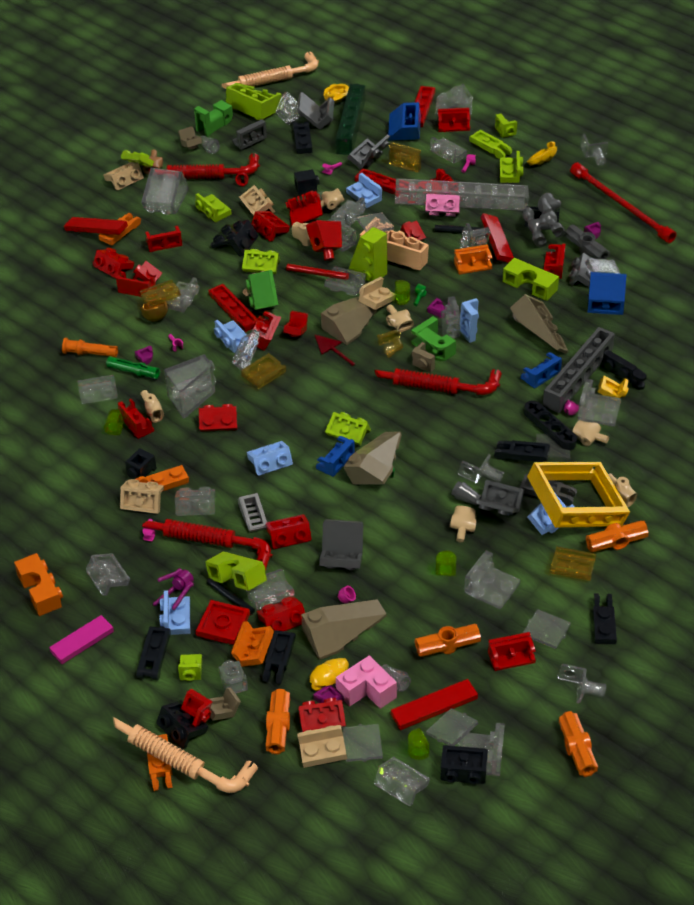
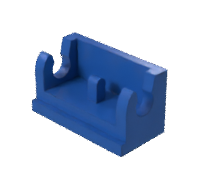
M551 352L547 353L546 355L551 360L546 358L544 362L533 369L523 368L522 370L526 373L521 374V379L534 389L561 371V357H557Z
M339 436L337 440L344 444L337 442L325 458L319 457L317 460L320 463L316 464V469L334 477L346 464L349 457L355 453L354 440Z

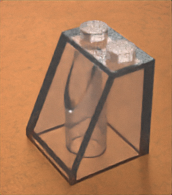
M151 168L141 201L144 209L151 213L177 214L189 189L183 173L180 171Z
M205 354L164 369L167 395L182 418L190 415L215 393L216 378L213 374L215 366L212 360H208Z

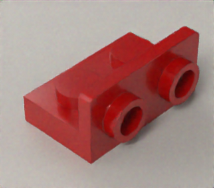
M255 211L251 223L254 229L269 241H274L276 234L288 233L290 229L288 224L271 211Z
M304 514L266 522V528L274 549L312 540L309 521Z
M336 698L324 699V703L315 704V701H307L298 707L302 732L326 728L327 726L341 725V728L346 727L342 700L337 701Z

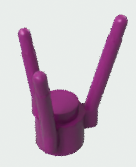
M181 568L157 579L158 582L174 577L172 581L173 586L168 590L169 595L176 589L183 590L172 606V610L177 608L188 590L194 586L192 574L188 570H182ZM164 594L153 603V606L160 603V599L164 598Z

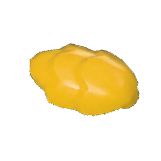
M332 84L324 90V100L326 101L331 97L334 100V104L341 102L349 95V86L346 84Z
M548 142L547 148L536 152L527 160V163L530 166L550 161L557 153L555 142Z
M336 658L317 665L310 675L311 688L319 691L323 686L335 684V677L348 670L349 663L347 659Z

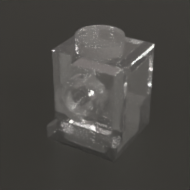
M227 660L222 666H219L220 679L225 690L231 687L235 694L248 690L247 677L239 661Z

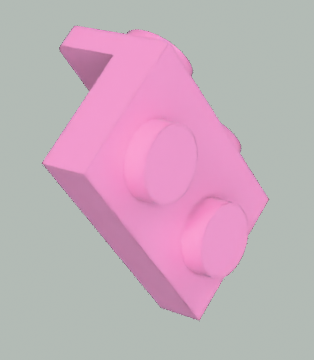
M427 194L425 211L429 212L431 216H439V213H446V216L456 217V214H460V196Z

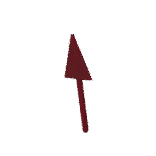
M315 335L321 355L329 350H333L352 366L355 365L352 360L335 348L342 341Z

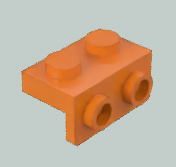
M248 621L242 623L231 652L241 667L263 664L274 630L271 626L252 628Z

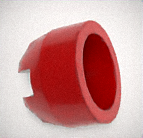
M241 172L237 174L235 180L238 185L245 186L249 181V177L246 173ZM241 175L244 176V183H242Z

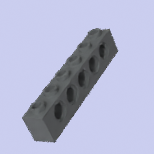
M600 327L596 329L546 387L543 398L544 407L557 413L562 411L566 401L573 398L600 366L603 360V353L607 350H613L615 333Z

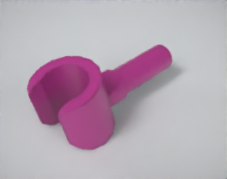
M467 154L466 163L462 169L463 173L466 172L470 164L475 165L476 155Z
M342 162L334 165L324 163L322 167L325 169L322 173L331 175L335 168L342 166Z
M169 334L168 337L172 341L173 351H177L176 346H180L183 349V341L175 339L172 334Z
M143 528V540L153 542L155 530Z

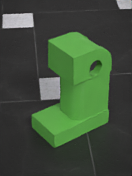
M220 100L213 104V110L210 112L200 106L194 108L196 131L199 132L204 129L205 136L207 137L229 124L233 117L232 105Z
M430 317L411 330V333L417 336L411 341V344L417 347L421 342L426 343V352L435 355V360L445 361L456 354V340L447 334L443 337L437 334L438 319L436 317Z

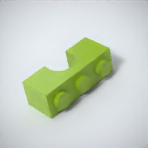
M513 258L503 268L504 283L515 288L524 283L533 284L532 295L548 301L558 290L559 276L517 258Z
M224 551L205 561L209 578L219 583L234 579L235 587L249 591L267 581L265 566L262 561Z

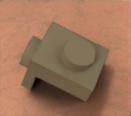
M192 126L178 130L182 146L194 149L198 147V144L202 143L201 137L195 135Z
M421 342L412 351L413 365L431 373L435 369V355L426 352V343Z
M231 687L226 688L223 697L209 699L213 701L210 711H212L210 718L214 721L235 716L241 701Z

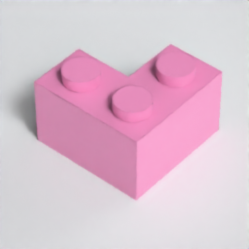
M370 655L335 677L336 689L344 696V701L349 706L367 695L381 709L397 698V682Z

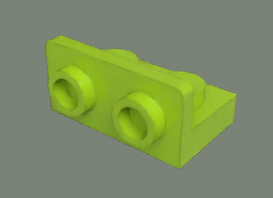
M516 151V158H500V183H520V176H523V157H520V151Z
M199 193L195 194L197 209L201 210L214 222L232 215L231 209L213 194L206 197L201 196Z
M257 249L245 250L242 271L259 273L272 270L273 274H276L278 263H280L279 253L272 250L267 252Z
M333 412L325 433L335 438L343 436L347 439H352L354 444L361 446L366 432L370 433L371 428L368 422L362 418L354 419L347 413L340 412L339 414Z

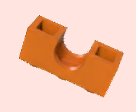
M35 553L14 562L17 576L24 589L36 585L29 589L31 602L39 616L62 607V591L59 586L55 587V579L52 573L48 574V567L44 559L40 560L38 554Z

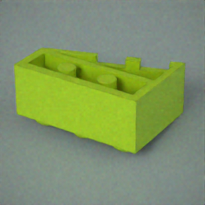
M240 83L226 87V103L232 105L233 109L255 117L257 120H263L281 110L282 93L277 92L274 95L268 93V90L263 89V92L254 90L253 86Z
M372 227L359 239L348 271L369 282L379 277L383 278L387 274V233Z

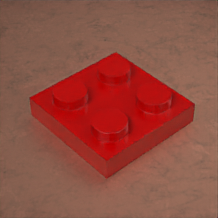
M210 600L196 629V636L234 645L242 623L247 621L250 616V609Z

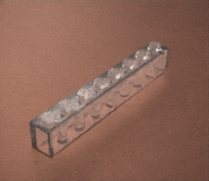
M396 178L395 204L426 205L427 194L459 195V206L464 208L523 211L528 206L529 200L528 185Z

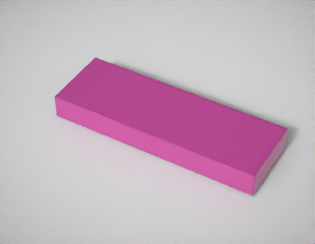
M100 615L55 643L49 649L53 656L61 664H64L113 633L114 629Z

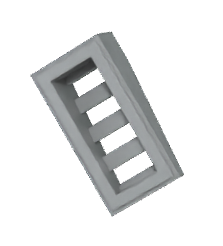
M258 493L239 497L238 505L249 533L267 529V520ZM255 505V507L246 508V506ZM257 510L255 513L248 514V512ZM256 516H259V517H260V518H257V519H252V520H250V518H252V517H256ZM262 522V524L252 526V523Z

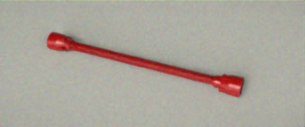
M576 162L572 165L570 173L575 177L587 180L655 229L658 233L657 235L665 242L672 243L675 240L677 233L673 229L658 224L642 213L639 209L589 175L588 169L580 163Z

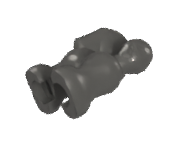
M544 193L540 197L538 209L542 213L538 219H534L532 208L526 207L523 210V219L528 223V228L532 232V240L537 247H543L547 244L546 238L541 233L542 230L551 229L557 238L566 234L563 225L557 222V215L554 212L561 206V201L555 199L552 193Z

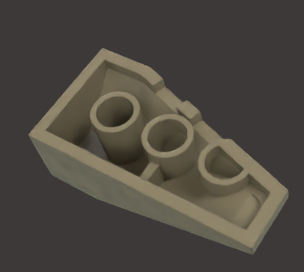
M525 294L510 307L513 312L512 316L518 323L523 324L557 351L565 354L569 352L563 338L556 333L558 328L551 322L553 317L544 302Z
M359 296L333 304L321 313L322 330L348 345L362 334V329L369 324L370 318L376 314L379 308L374 310L359 302Z
M384 432L349 457L344 465V469L352 484H385L393 472L394 467L392 463L396 460L395 451L399 448L401 432Z
M378 599L320 607L301 614L302 630L317 657L321 660L341 652L346 644L351 640L354 642L358 639L359 634L371 629L387 617V614Z

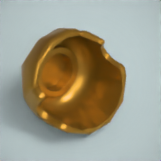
M155 300L148 304H143V308L140 307V310L145 319L155 322L166 316L168 306L166 301Z

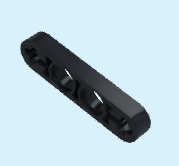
M537 401L525 403L524 415L564 450H573L576 447L577 436ZM545 418L549 421H541L540 419ZM552 429H559L560 432H554Z

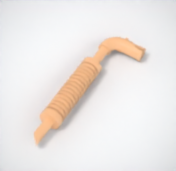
M307 52L304 58L308 64H304V66L291 69L290 65L251 73L250 75L238 76L237 81L223 83L222 87L226 89V87L235 83L255 87L292 79L293 74L309 73L316 70L319 60L316 59L312 52Z
M113 717L114 727L128 735L127 742L143 749V751L150 753L152 756L154 755L155 758L162 760V762L169 764L171 767L177 768L178 771L181 770L182 773L194 780L198 776L216 785V788L226 793L241 791L245 786H249L248 782L258 770L255 763L249 767L252 761H246L237 776L234 775L232 779H227L223 776L220 778L203 768L205 762L197 759V757L189 755L188 752L174 746L172 743L170 744L167 740L151 733V731L144 729V727L138 724L132 728Z

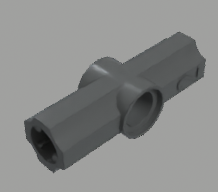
M573 224L565 231V237L579 247L581 254L590 255L600 263L605 262L610 256V251L595 241L594 234L583 232Z

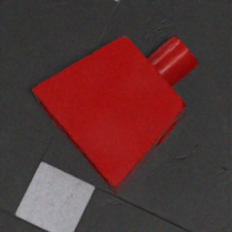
M316 220L307 224L306 228L313 250L315 252H323L325 261L334 260L333 251L342 247L341 221Z

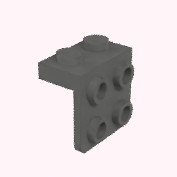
M301 92L298 98L297 111L300 116L305 117L313 126L320 130L333 120L334 100L330 97L319 106Z
M387 134L376 145L367 138L347 158L360 170L366 166L369 167L375 158L378 159L383 154L382 150L389 144L388 139L390 136Z
M486 480L481 499H476L475 503L479 504L480 509L490 511L495 508L499 509L498 513L510 516L520 511L525 489Z
M324 520L320 566H325L328 569L344 567L347 570L360 569L363 558L364 525L362 522Z

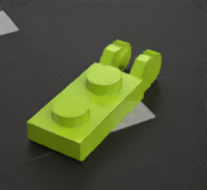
M481 129L469 137L471 143L494 154L498 159L505 158L506 155H510L513 152L510 146Z
M124 150L121 154V159L139 163V166L152 167L154 163L153 160L149 159L150 156L143 152L130 153V151Z

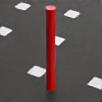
M287 264L286 266L288 271L348 280L349 274L344 272Z

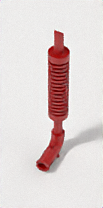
M252 153L249 156V164L241 166V168H224V164H219V166L218 164H212V166L211 164L209 166L208 164L206 166L205 164L203 166L201 164L199 166L177 165V167L176 165H167V169H149V173L152 176H167L168 180L173 178L199 179V177L200 179L202 177L203 179L205 177L206 179L208 177L210 179L212 177L213 179L215 177L216 179L218 177L219 179H224L225 175L239 174L241 172L251 175L257 171L260 164H258V154L255 153L253 157Z
M398 368L394 372L374 370L377 377L391 379L394 385L415 386V388L418 387L419 389L422 387V389L440 390V392L444 390L445 393L446 391L447 393L451 391L452 394H457L458 390L475 392L476 395L491 394L496 391L497 387H500L499 381L502 376L501 371L497 370L496 374H494L495 369L490 372L488 382L472 385L459 383V378L453 377L452 379L449 376L445 378L444 375L442 377L441 375L435 374L434 376V374L430 373L427 375V373L423 374V372L416 373V371L413 372L411 370L409 372V370Z
M166 519L165 523L146 521L142 524L143 528L163 531V536L175 537L177 539L198 541L199 543L217 546L221 545L232 548L233 544L251 546L252 549L258 550L257 560L263 562L265 572L269 559L273 556L271 548L265 540L257 537L251 539L235 536L234 530H223V528L219 529L206 525L200 526V524L196 525L183 521L177 522V520Z

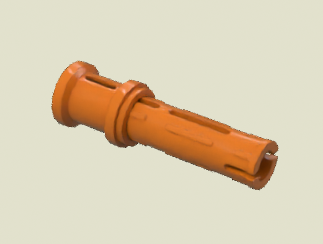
M65 337L62 343V353H77L80 356L92 354L117 357L118 346L86 343L82 339L75 341Z

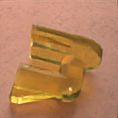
M400 330L377 335L379 345L393 342V344L384 346V352L388 357H391L396 351L403 348L400 340Z

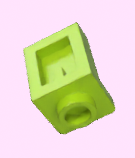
M502 113L496 114L495 129L502 138L516 135L517 121L508 122Z
M202 654L180 656V664L178 665L180 680H201Z

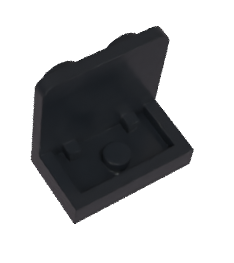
M239 220L232 225H224L220 229V233L213 238L210 246L215 248L230 243L240 257L244 255L245 250L251 247L259 235L249 220Z

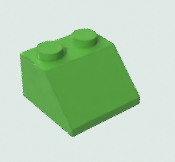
M272 270L248 275L246 287L251 292L249 304L250 307L254 308V311L279 305Z

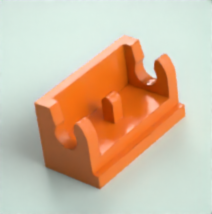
M488 244L454 250V264L459 275L492 269L490 261L492 255Z

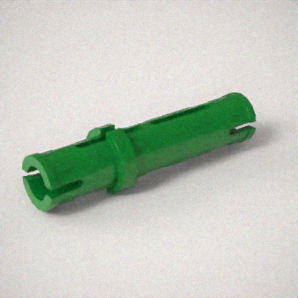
M109 356L106 361L108 368L131 372L139 377L147 376L158 379L160 375V368L148 366L143 362L135 363Z

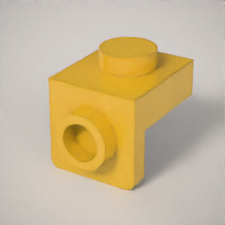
M603 376L600 379L597 392L617 402L621 397L624 398L629 390L627 387L629 380L625 378L619 384Z

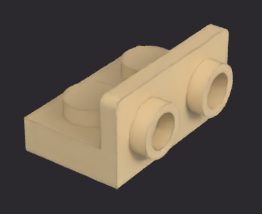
M133 162L103 174L105 181H112L115 190H120L144 178L139 163Z
M255 185L239 197L253 216L255 211L270 209L272 213L276 212L272 208L274 204L270 198L267 197L265 199L267 196L261 188L258 190Z
M379 277L360 288L358 301L376 310L394 301L396 294L388 288L382 287L384 278Z
M129 479L121 486L120 509L158 514L160 512L161 492L164 490V486L158 485L157 482L142 483L136 479Z
M341 725L306 730L297 734L304 768L347 759Z

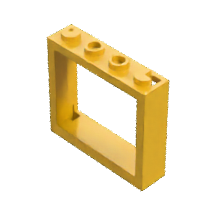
M534 462L527 475L555 528L609 526L613 523H619L623 526L630 513L601 462ZM548 480H591L606 507H562Z

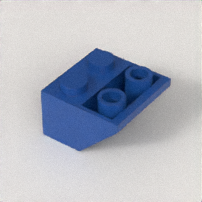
M419 102L403 103L389 114L388 135L390 138L388 141L420 139L421 111Z
M591 272L588 313L623 315L626 274Z

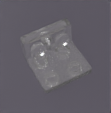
M465 85L455 86L451 90L437 96L436 116H438V109L456 107L469 108L471 116L473 97Z
M586 379L579 402L578 420L615 426L621 399L595 394L596 388H593V380Z
M486 550L465 576V593L501 609L519 586L520 579L494 568L493 553Z
M496 723L495 731H491L490 735L460 732L458 746L488 749L486 775L500 776L505 723Z

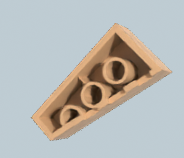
M377 219L360 233L361 237L372 227L387 233L388 261L411 267L414 270H421L428 263V244L414 237H406L404 232H396L387 224L383 226Z

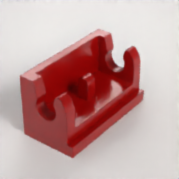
M469 108L438 109L439 132L470 131Z
M175 226L176 231L151 236L148 231L145 232L149 252L182 246L179 226Z
M563 243L562 245H548L549 249H555L556 251L546 252L544 270L559 276V279H562L566 244Z
M121 271V276L117 275L116 277L118 293L150 299L157 288L154 277H150V281L146 282L139 281L138 279H128L123 271Z
M264 311L263 315L269 319L259 316L247 341L263 351L269 345L281 319L280 316H276L268 311Z
M129 399L130 405L126 408L123 401L118 402L120 418L138 439L154 432L152 422L149 418L145 419L138 411L132 399Z
M530 632L489 640L488 655L494 671L536 663L533 653L536 650Z

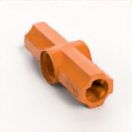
M642 520L623 526L619 523L610 524L605 531L586 536L587 548L590 552L610 547L616 550L623 549L629 542L648 537L647 525Z
M477 624L459 628L444 626L438 633L416 638L415 646L420 657L438 652L452 654L456 651L457 647L481 642V636Z
M276 689V691L271 693L270 711H267L266 751H269L271 754L285 752L286 735L290 728L289 707L291 700L290 692L285 691V689Z
M572 711L564 712L559 717L558 722L564 735L567 754L569 756L572 755L579 775L584 777L592 776L593 773L598 771V765L592 753L590 736L588 732H584L577 713Z

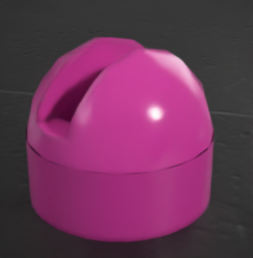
M567 400L564 404V412L568 413L569 416L575 415L580 409L578 404Z
M351 586L341 588L338 594L339 601L344 604L354 601L356 599L354 589Z

